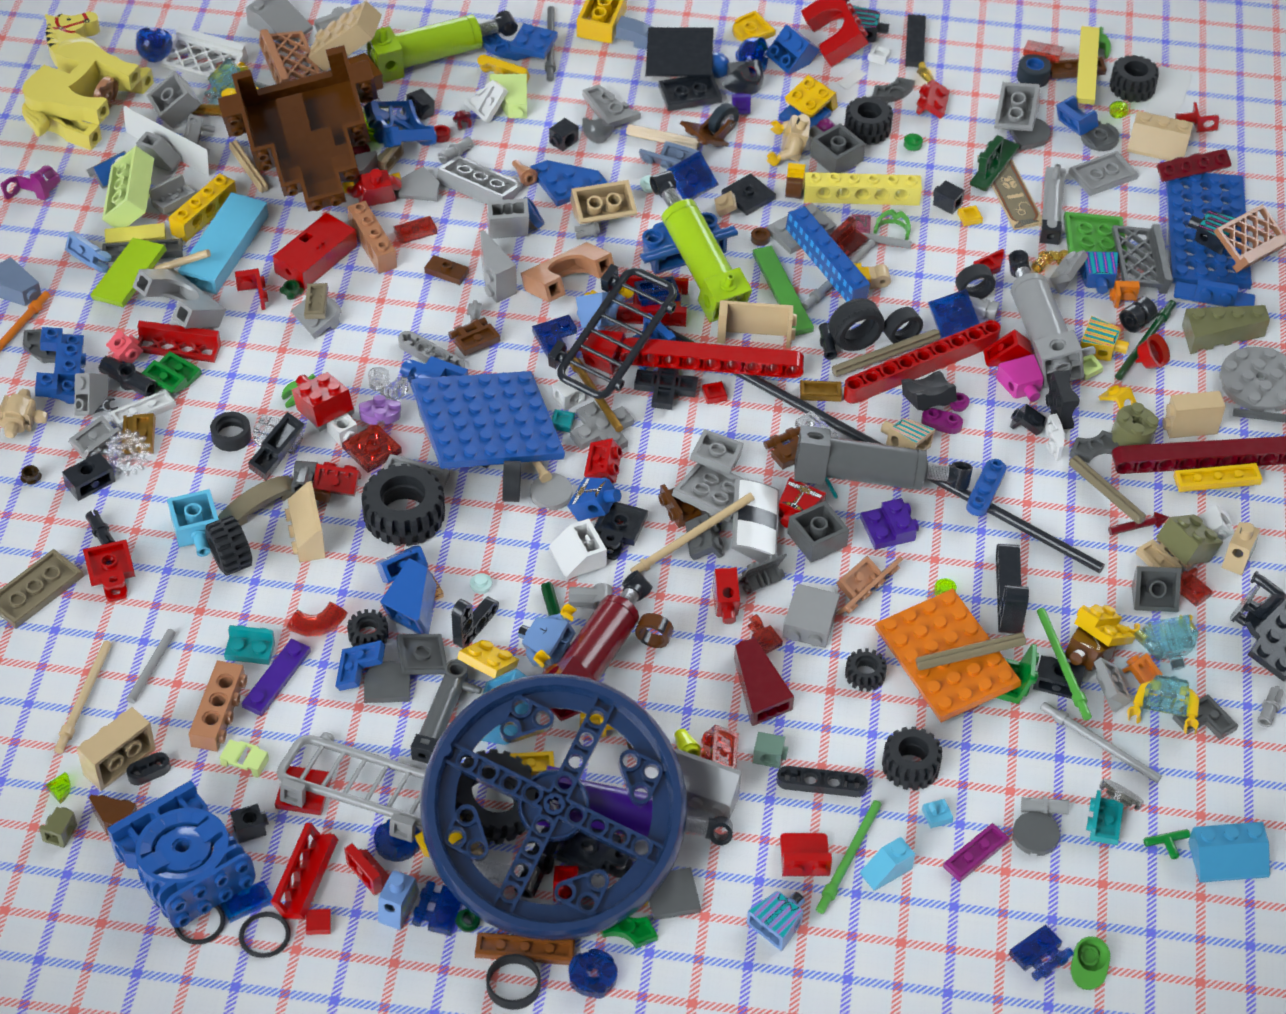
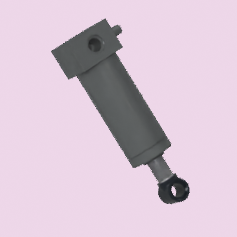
M801 425L794 462V481L824 485L825 477L921 490L924 481L928 478L946 481L954 489L966 490L970 485L973 467L969 463L962 461L953 462L952 465L949 464L948 466L930 464L927 460L926 450L831 437L830 429Z

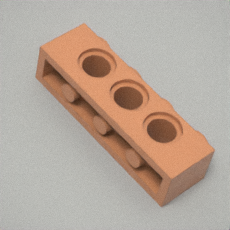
M363 201L347 206L349 225L356 229L357 238L377 272L380 274L397 268L396 250L367 202Z
M216 661L188 733L191 747L218 752L221 743L224 744L227 736V726L231 725L233 721V710L240 703L241 689L245 688L248 677L245 675L243 665Z

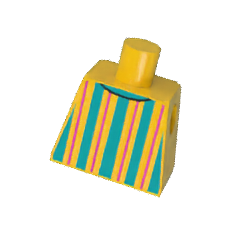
M1091 316L1080 346L1082 349L1094 346L1096 353L1093 355L1096 359L1110 361L1115 351L1126 354L1130 343L1119 340L1121 332L1119 327Z

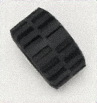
M1126 55L1125 57H1120L1113 65L1109 83L1112 93H1115L1116 97L1128 100V102L1147 101V98L1150 99L1155 94L1159 68L1156 67L1154 62L1143 56Z
M874 96L855 98V101L852 100L846 107L844 127L864 143H867V145H871V143L878 144L879 141L883 142L891 133L892 107L886 101H882L881 98H874Z
M229 515L205 526V534L212 555L219 569L226 576L252 566V553L247 538L236 518Z
M903 727L901 731L896 730L893 732V735H889L887 742H885L882 758L883 773L887 774L889 781H894L893 785L897 787L901 785L905 790H908V788L918 790V787L922 789L927 788V784H933L935 778L937 779L939 775L943 752L939 740L934 739V735L931 732L929 734L926 733V730L923 728L917 730V727H911V729ZM913 755L922 761L912 762L904 759L902 756Z

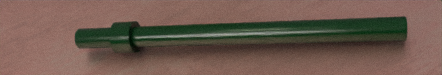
M1169 300L1167 305L1160 309L1156 320L1115 374L1117 380L1123 379L1138 358L1137 347L1147 340L1148 337L1155 334L1163 322L1170 318L1171 311L1176 306L1174 300Z

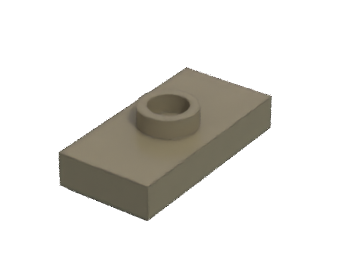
M328 283L307 284L304 310L305 319H325Z

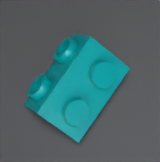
M1097 790L1096 798L1091 797L1089 811L1093 812V817H1088L1086 831H1091L1089 841L1118 846L1124 801L1101 798L1102 790Z

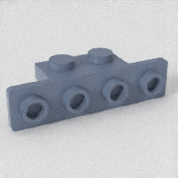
M665 141L661 154L644 149L639 150V155L645 163H657L665 169L674 168L686 175L691 173L702 180L713 178L711 169L698 166L702 156V152L668 141Z

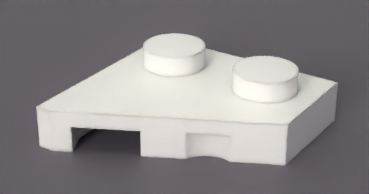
M492 80L484 88L475 92L476 95L471 99L467 98L463 103L482 120L490 123L509 91L499 82Z

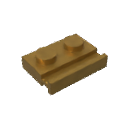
M154 413L136 414L133 417L123 416L121 446L123 456L127 454H154L156 421Z

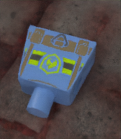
M392 871L379 895V923L401 930L420 893L416 878L398 871Z

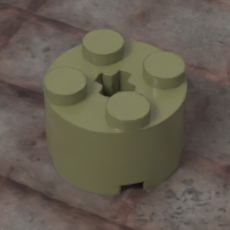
M1139 402L1124 406L1117 412L1112 427V441L1114 443L1117 442L1119 446L1151 444L1159 419Z

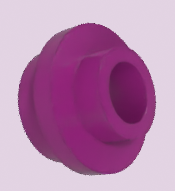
M956 393L957 401L951 402L949 405L952 410L962 412L969 406L970 400L967 395Z

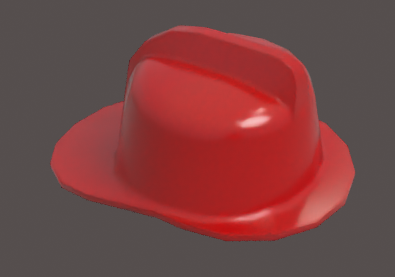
M1157 333L1148 337L1147 340L1137 347L1138 358L1135 362H1141L1146 369L1162 368L1170 360L1168 345L1164 338Z

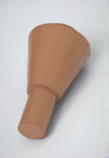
M517 159L514 160L512 165L517 170L521 183L524 186L534 184L538 177L536 170L522 165Z

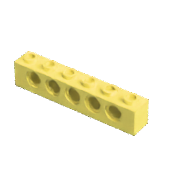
M805 172L804 203L920 206L922 184L921 175Z

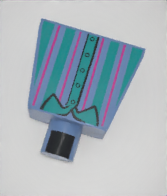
M776 891L748 910L746 924L782 951L802 923L804 912L800 907L805 903V899L798 892H794L787 898L781 892Z

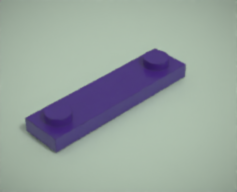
M291 638L241 703L242 708L262 717L311 652L310 647Z

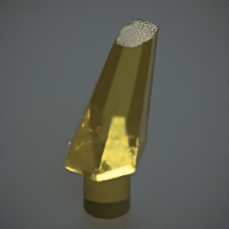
M924 62L919 63L917 73L927 83L932 79L934 80Z

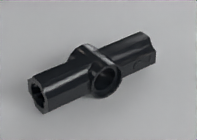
M105 356L101 359L98 366L99 372L107 374L108 377L119 382L122 389L134 390L145 397L155 393L157 382L138 372L132 363H122L111 356Z
M545 826L540 833H547L550 827ZM549 841L522 895L523 897L532 899L544 875L550 874L553 870V855L560 841ZM535 844L532 850L526 852L529 855H536L539 852V847ZM524 865L520 877H525L529 872L528 868Z

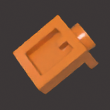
M1115 281L1114 288L1110 289V301H1113L1114 308L1119 307L1120 300H1137L1140 289L1139 281Z
M1147 653L1140 657L1135 654L1126 661L1128 665L1122 669L1124 674L1131 671L1140 684L1156 681L1163 675Z

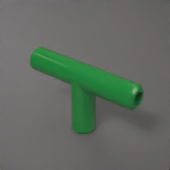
M1183 829L1145 837L1143 842L1146 847L1164 843L1170 858L1177 859L1180 854L1174 841L1190 838V831Z

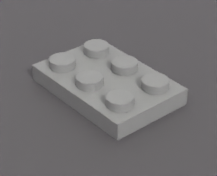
M813 203L805 206L828 234L834 232V228L837 225ZM787 215L768 225L766 229L769 230L770 236L789 254H792L802 248L785 229Z

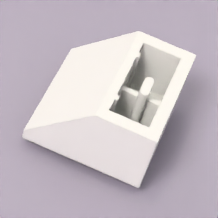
M590 519L569 525L549 545V549L566 580L607 566V549Z

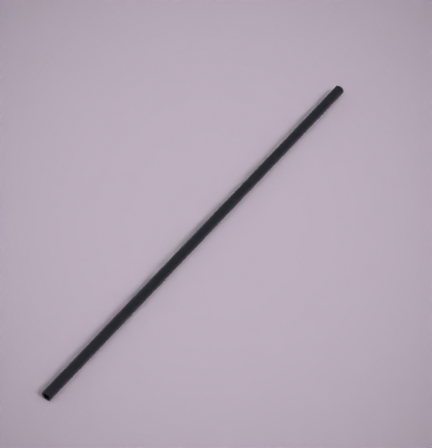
M665 326L668 330H671L675 334V341L694 342L693 340ZM734 374L853 440L882 444L757 375ZM927 478L928 481L968 502L971 491L967 489H954L946 481ZM991 503L987 513L1100 574L1105 566L1104 563Z

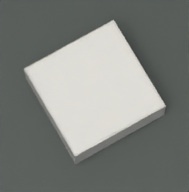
M874 44L867 60L885 65L891 55V49Z

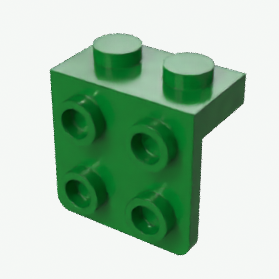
M1031 644L1020 662L1005 658L1021 680V686L996 698L1019 704L1022 698L1028 695L1030 686L1035 684L1038 678V671L1035 670L1039 660V653H1037V645Z

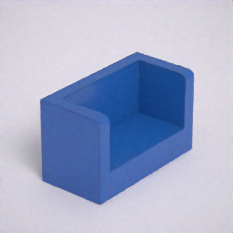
M1074 95L1056 105L1058 120L1079 136L1099 126L1097 112L1093 110L1085 114L1078 108L1077 97Z

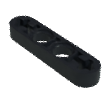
M795 766L781 767L777 772L776 779L778 786L785 790L848 797L864 796L868 787L867 778L859 773ZM785 775L790 776V779L785 780ZM797 776H800V782H797ZM811 776L814 777L817 780V782L814 784H808L804 781V779L806 777ZM830 779H836L840 782V785L833 787L827 782ZM845 781H847V787H844ZM855 783H859L860 787L856 788Z

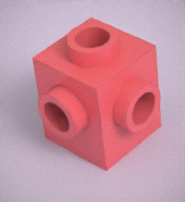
M118 330L106 344L114 352L111 356L120 362L133 363L144 351L138 346L139 340L132 334L127 336L121 330Z

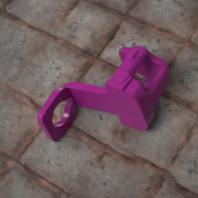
M45 165L35 173L30 174V178L10 176L0 184L4 198L7 200L17 195L20 189L35 192L38 199L46 200L50 197V191L61 182V179L51 166ZM11 182L16 183L13 191L8 193V184Z

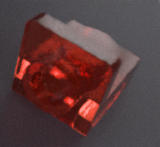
M1196 567L1189 572L1185 571L1181 574L1180 594L1195 607L1212 595V590L1197 578L1199 570Z

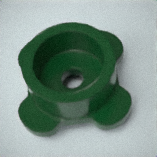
M288 280L280 288V293L285 294L288 300H293L299 294H303L304 289L299 287L297 281Z

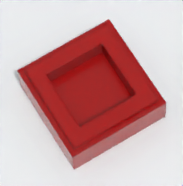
M722 381L702 385V392L707 405L727 401L728 396Z
M331 908L309 909L306 914V935L331 934Z

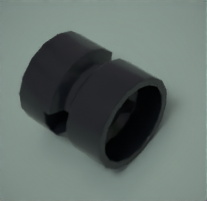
M1142 296L1120 312V322L1127 331L1132 333L1138 332L1157 317V307L1151 299Z

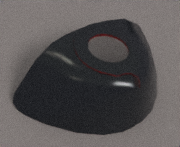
M752 60L740 65L722 82V86L735 94L753 95L761 89L764 79L761 61ZM747 67L755 69L756 75L754 77L747 76L745 73Z

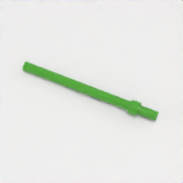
M1039 608L1037 614L1072 692L1071 698L1075 707L1079 708L1083 720H1089L1092 718V715L1087 706L1088 700L1085 693L1081 692L1045 608Z
M874 800L830 883L825 885L821 893L822 898L816 907L818 913L824 914L829 903L838 894L837 888L882 806L879 801Z

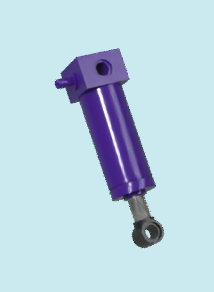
M547 765V768H546V770H559V769H560V768H558V767H553V766H548V765ZM562 778L559 780L558 785L561 789L566 790L572 786V783L569 779ZM580 779L589 794L591 810L648 837L652 820V798L645 806H635L631 802L626 788ZM634 791L637 799L644 800L647 798L646 792ZM554 800L553 803H548L551 811H555V808L560 809L557 800ZM574 810L569 814V818L573 822H579L582 820L583 815L580 811ZM687 815L685 833L687 831V833L700 834L705 836V839H710L714 844L724 846L733 837V824L725 816L703 819ZM545 821L539 822L537 824L541 826L550 827V825ZM595 821L591 824V828L605 829L600 821ZM724 827L727 829V832L720 835L715 832V829Z

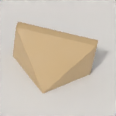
M401 142L399 147H389L377 156L379 170L390 172L404 154L403 142Z

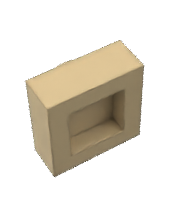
M732 191L714 199L716 213L720 217L737 209L735 195Z

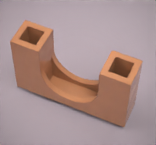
M585 242L520 274L526 292L551 302L566 295L561 277L573 273H588L601 278L610 264L614 265L611 252Z

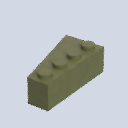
M1266 305L1186 308L1182 328L1189 352L1194 354L1204 348L1207 351L1221 344L1224 346L1232 345V342L1237 340L1244 342L1264 337L1270 318Z

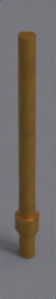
M574 357V361L584 365L579 358ZM570 363L572 370L579 375L585 385L598 390L585 370ZM594 398L615 431L621 432L623 426L605 399Z

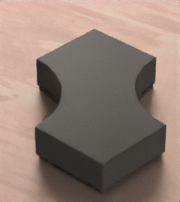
M1102 430L1099 435L1093 438H1076L1069 457L1073 458L1076 455L1084 462L1090 463L1098 455L1111 454L1112 450L1119 445L1117 442L1114 443L1112 441V433Z

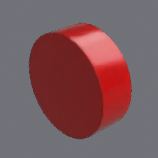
M437 125L434 127V131L437 133L436 142L442 143L450 139L451 131L448 126Z

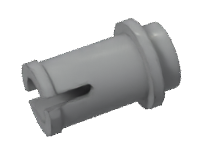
M598 222L574 227L575 232H580L576 233L577 239L592 235L597 237V234H600Z

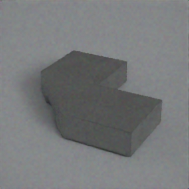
M42 329L24 330L23 349L42 363H55L56 351L40 350Z

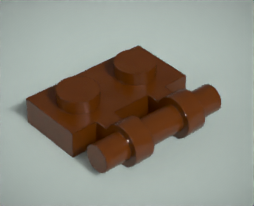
M485 317L479 320L477 318L473 319L469 324L456 326L454 330L448 332L449 338L451 340L455 338V344L464 356L500 342V335L491 323H487Z
M800 426L786 429L785 433L775 434L769 437V440L763 442L765 449L774 448L771 451V457L782 470L794 465ZM787 440L790 441V443H787V444H785V445L782 444L783 442H785V441H787Z

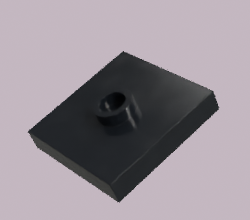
M751 173L722 189L721 195L732 191L735 195L737 208L745 215H749L776 199V193Z

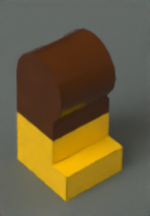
M788 163L785 198L801 199L806 164Z

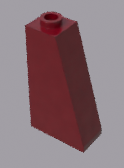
M756 638L743 640L736 644L734 661L751 725L755 726L793 710L794 696Z

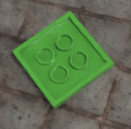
M1065 212L1063 218L1068 254L1073 251L1079 252L1083 250L1085 252H1116L1112 227L1113 225L1124 226L1122 217ZM1119 233L1122 237L1125 238L1124 233ZM1123 245L1122 248L1127 251V247Z

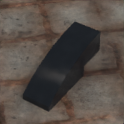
M287 412L262 441L261 448L248 462L249 469L264 480H267L288 453L305 424Z

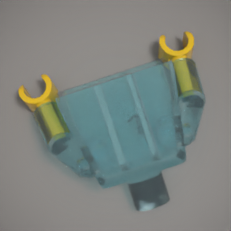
M1179 615V617L1148 622L1142 630H1140L1139 623L1134 624V629L1127 626L1129 632L1135 636V639L1151 655L1155 656L1156 660L1169 659L1172 670H1179L1185 667L1182 656L1188 655L1193 650L1199 635V631L1192 622V615Z

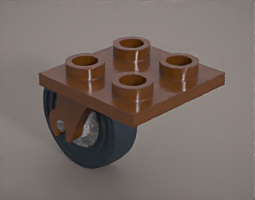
M724 103L718 106L703 124L681 121L680 125L686 128L685 131L688 134L696 136L703 145L711 144L715 147H719V145L728 146L729 143L724 139L736 126L739 119V111L732 104Z

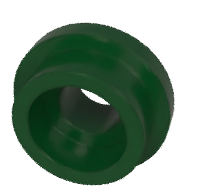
M467 908L459 911L455 919L457 927L463 932H473L480 924V918ZM463 919H468L471 924L466 923Z

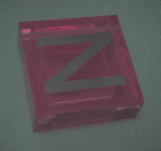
M852 214L851 229L870 234L871 215Z

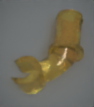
M1042 250L1031 267L1033 271L1041 273L1046 265L1051 264L1052 261H1056L1059 265L1065 255L1068 254V251Z

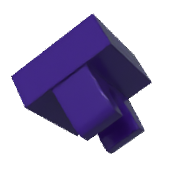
M744 93L732 94L731 104L738 109L739 114H751V95Z

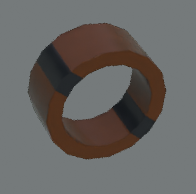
M646 613L641 616L635 629V635L638 640L649 647L663 648L668 645L674 627L662 615ZM646 628L655 629L659 631L662 635L653 634L649 632Z

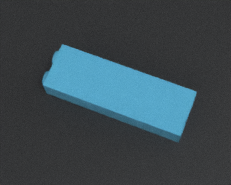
M231 192L189 253L191 255L209 249L211 256L183 265L179 268L178 272L202 291L217 295L269 217L267 202Z

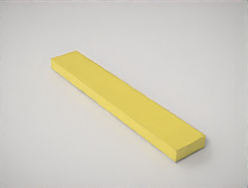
M1081 26L1076 87L1077 103L1091 105L1095 103L1100 29L1097 27Z

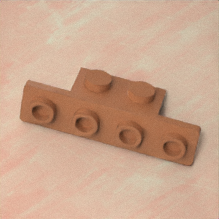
M868 555L836 582L850 599L837 613L841 615L845 611L848 614L858 606L856 602L859 599L864 601L872 594L870 589L873 586L877 589L886 581L884 577L887 574L891 576L900 569L898 564L903 558L901 556L898 557L883 571H880Z

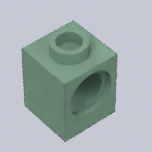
M758 731L753 752V763L780 769L781 761L787 759L789 748L785 746V737Z

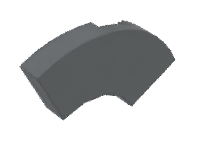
M897 77L894 82L888 85H875L872 96L874 98H881L882 101L887 103L900 100L910 94L915 86V80Z

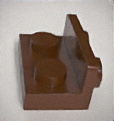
M665 484L660 485L659 502L662 506L666 507L670 520L674 521L678 528L684 527L685 522L702 515L697 507L673 497L674 488L668 490Z

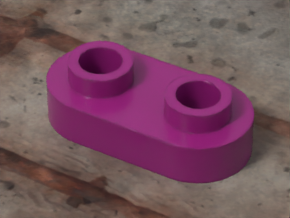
M930 408L923 411L921 423L934 428L936 431L957 434L962 430L963 419L958 414Z

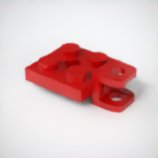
M127 540L83 549L91 587L103 584L105 597L109 602L125 599L128 595L125 579L135 577ZM107 561H111L112 564L106 565ZM114 591H120L117 595L112 594Z

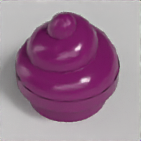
M828 118L821 120L817 124V127L823 132L835 126L834 122Z

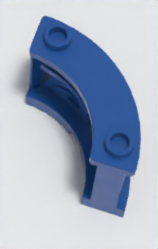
M374 100L363 106L368 126L373 128L375 132L373 137L379 144H384V147H399L401 142H418L423 146L436 144L437 133L434 131V126H425L417 117L412 100ZM392 108H399L396 115L393 114ZM398 126H400V127H402V128H404V129H406V130H399V127H398Z

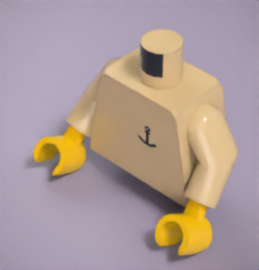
M806 114L792 115L790 120L784 121L783 124L777 120L772 121L771 125L774 127L770 128V130L777 135L783 132L782 147L779 155H776L773 151L767 154L768 159L766 161L772 166H776L781 159L783 161L790 159L799 162L809 137V116Z

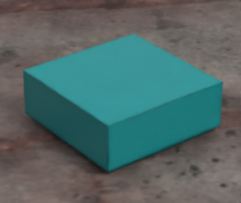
M555 409L551 419L555 430L570 433L575 413Z

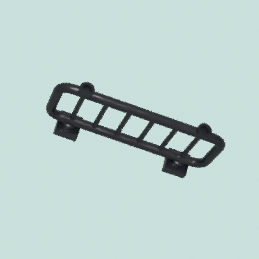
M610 264L601 277V289L609 293L569 352H566V343L558 340L548 354L549 366L557 369V376L560 381L596 399L607 398L614 390L620 392L625 383L622 380L623 376L666 312L672 314L676 308L677 303L674 301L677 296V290L670 282L637 267L626 269L619 276L618 266ZM636 275L666 289L669 294L663 302L626 284V281L630 276ZM622 287L660 304L661 307L655 316L652 317L615 299ZM614 302L651 320L644 332L606 315L605 312L611 303ZM603 317L640 335V338L632 348L594 328ZM591 333H594L629 350L630 353L624 362L620 363L584 345L585 341ZM582 348L619 366V369L611 379L574 361V357ZM571 363L609 382L604 390L598 391L567 376L565 371Z

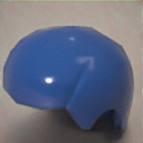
M713 52L712 73L714 78H721L727 75L729 59L721 52Z

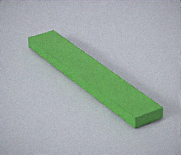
M766 246L753 249V256L777 303L780 305H793V314H797L796 326H792V328H796L795 336L813 332L814 326L773 247Z

